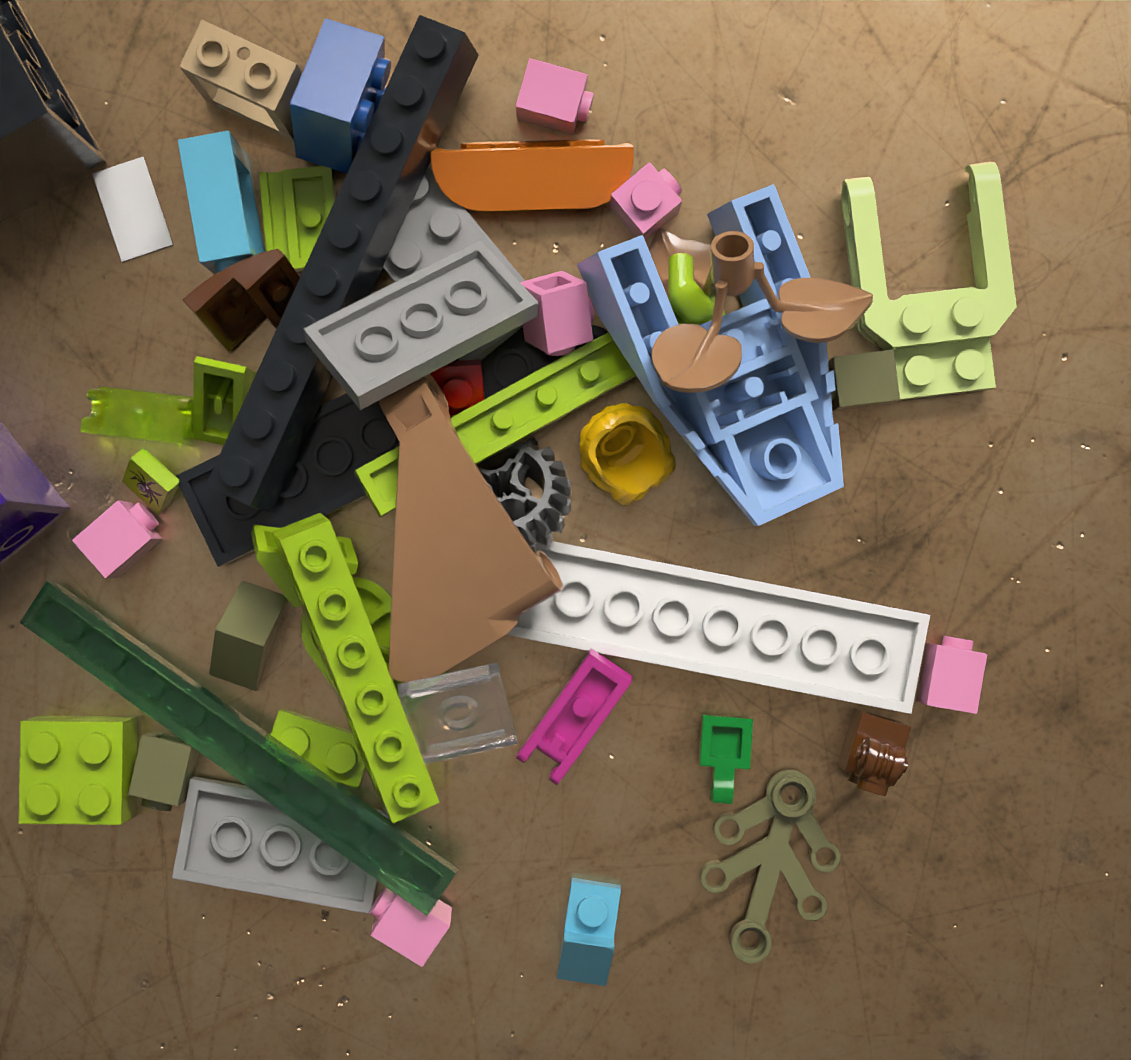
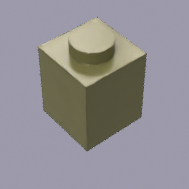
M894 349L836 356L828 361L829 371L834 370L835 391L831 392L832 411L889 405L900 400Z
M155 730L142 735L128 795L142 798V806L159 811H171L172 805L179 806L187 799L190 779L195 774L202 741Z

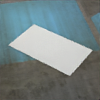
M144 156L92 174L121 262L173 245Z

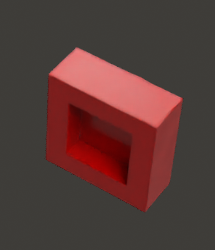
M481 359L453 361L430 373L446 397L450 416H455L485 400Z

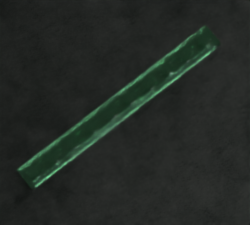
M46 581L21 619L20 623L426 916L432 912L459 872V869L395 823L392 824L384 815L58 582Z

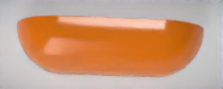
M597 139L474 142L460 144L461 149L445 150L437 148L431 151L433 174L442 192L459 206L475 211L584 209L597 207L610 201L611 194L629 180L634 162L633 145L623 143L620 145L604 146V140Z

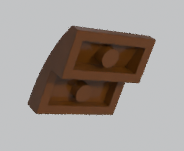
M274 249L245 258L223 269L196 287L182 300L215 339L230 352L264 319L277 329L300 276L287 257L279 249Z

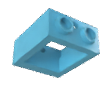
M230 131L179 139L178 146L199 263L215 275L245 258L265 252L248 154Z

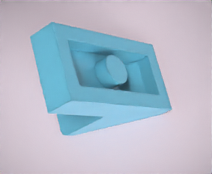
M571 878L557 979L606 986L615 948L614 934L621 885Z

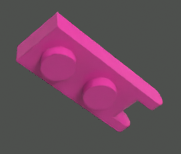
M591 648L521 746L515 758L525 763L536 748L558 763L548 778L549 781L558 785L632 683L633 676Z

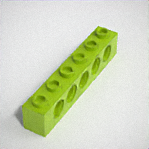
M321 513L273 531V537L382 809L393 824L440 803L330 520Z

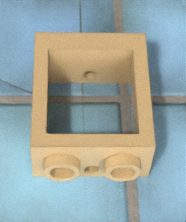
M201 19L179 66L205 101L294 141L290 102L302 75L297 63ZM243 49L250 51V56L246 60L239 58V52Z

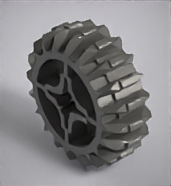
M533 436L522 444L519 441L476 466L535 553L536 542L550 547L553 541L551 532L562 533L565 526L563 516H568L571 511L569 495L572 492L571 483L566 477V468L562 461H555V455L550 446L539 450V443ZM527 477L534 480L542 488L543 495L541 499L533 497L531 490L525 487Z

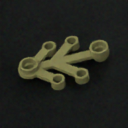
M797 770L778 772L768 782L765 798L736 814L722 813L713 823V831L716 838L725 845L738 843L742 839L744 831L773 817L769 835L722 862L717 860L708 861L700 869L699 877L703 887L711 893H721L728 888L730 881L760 865L745 920L738 922L730 933L731 948L736 957L745 963H758L764 960L770 953L772 940L765 924L780 870L796 897L795 907L801 917L808 921H816L826 913L827 902L825 897L819 890L813 888L788 843L794 822L810 846L808 857L811 864L818 871L824 873L832 872L840 864L841 855L838 848L826 839L811 812L816 801L815 786L809 777ZM790 785L796 786L799 791L797 800L792 803L784 802L781 798L782 790ZM733 820L737 823V832L732 837H724L720 834V826L724 821ZM821 848H830L833 851V858L828 864L822 865L816 861V854ZM717 868L724 872V879L720 884L711 885L706 881V875L711 869ZM809 896H815L820 901L818 909L814 912H806L802 908L804 899ZM749 930L755 931L758 934V941L755 945L747 947L740 943V938L744 932Z

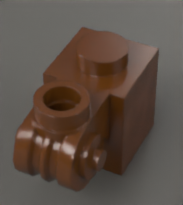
M854 708L837 765L843 770L850 772L848 781L857 784V788L886 796L888 788L894 786L907 770L908 761L907 757H905V747L911 727L902 722Z

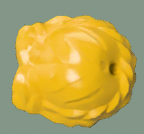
M628 403L606 406L594 415L580 432L579 451L581 455V468L587 473L590 481L594 482L598 488L609 492L612 498L621 505H629L633 501L641 500L650 488L657 487L666 481L676 468L675 456L671 452L669 436L664 432L660 420L654 417L652 412L645 407L632 406Z

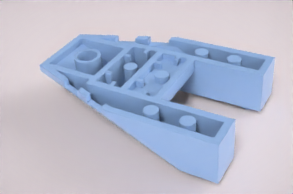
M774 184L734 199L707 214L715 236L728 231H738L747 234L753 240L754 262H762L764 264V274L777 299H779V289L782 284L793 279L810 277ZM643 235L599 251L577 264L583 281L587 282V291L597 315L652 401L754 526L762 525L844 487L838 423H833L831 392L835 391L834 370L829 371L827 342L812 343L789 335L781 325L783 312H774L770 308L756 279L753 280L744 293L739 295L743 308L724 315L718 335L733 337L740 342L742 346V360L738 371L729 381L715 389L699 393H686L663 386L652 364V348L655 340L666 329L679 324ZM709 321L699 326L705 328L708 331L712 321Z

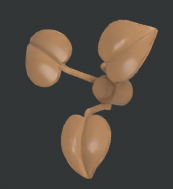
M659 228L649 248L667 297L668 259L677 253H687L693 257L694 281L707 296L711 294L713 289H716L712 322L708 331L696 324H679L662 332L653 345L652 364L663 386L679 392L699 393L715 389L729 381L738 371L742 360V346L740 342L733 337L718 335L721 328L726 295L737 296L744 293L754 279L758 282L770 308L774 312H783L781 318L782 328L789 335L812 343L829 342L846 334L873 302V294L848 284L811 277L793 279L782 284L779 289V299H777L764 274V264L762 262H754L753 240L747 234L738 231L721 233L709 245L700 241L678 237Z

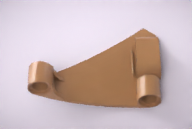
M430 374L379 400L384 415L400 441L392 578L389 673L391 679L421 687L505 636L516 626L522 614L559 593L564 588L562 580L550 559L540 550L535 553L533 552L474 463L452 424L446 397Z

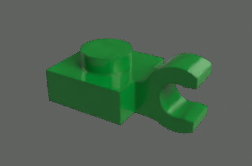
M701 715L698 765L713 767L710 784V801L712 803L733 804L735 769L750 770L753 719Z

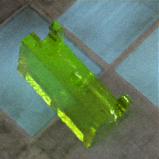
M99 386L98 389H89L87 391L86 398L92 401V411L90 416L82 418L80 432L99 437L194 447L193 397Z

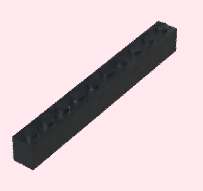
M419 15L206 483L207 487L250 507L272 513L333 378L332 374L306 343L303 329L371 294L431 162V151L437 149L479 56L465 32Z

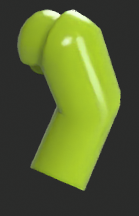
M677 253L670 256L668 259V297L671 307L684 320L685 324L702 325L712 319L714 309L710 298L694 281L693 257L687 253Z

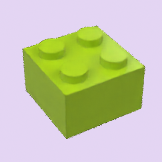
M36 716L20 721L19 824L122 825L136 817L137 797L128 795L137 758L138 717Z

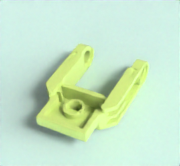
M995 162L971 164L965 168V173L969 172L968 186L971 212L967 214L976 288L967 287L902 295L896 300H890L887 295L873 182L870 177L845 179L842 181L841 203L851 286L873 294L872 305L856 323L857 332L873 345L881 347L884 351L894 349L900 400L996 388L990 337L998 332L1017 305L1001 178Z

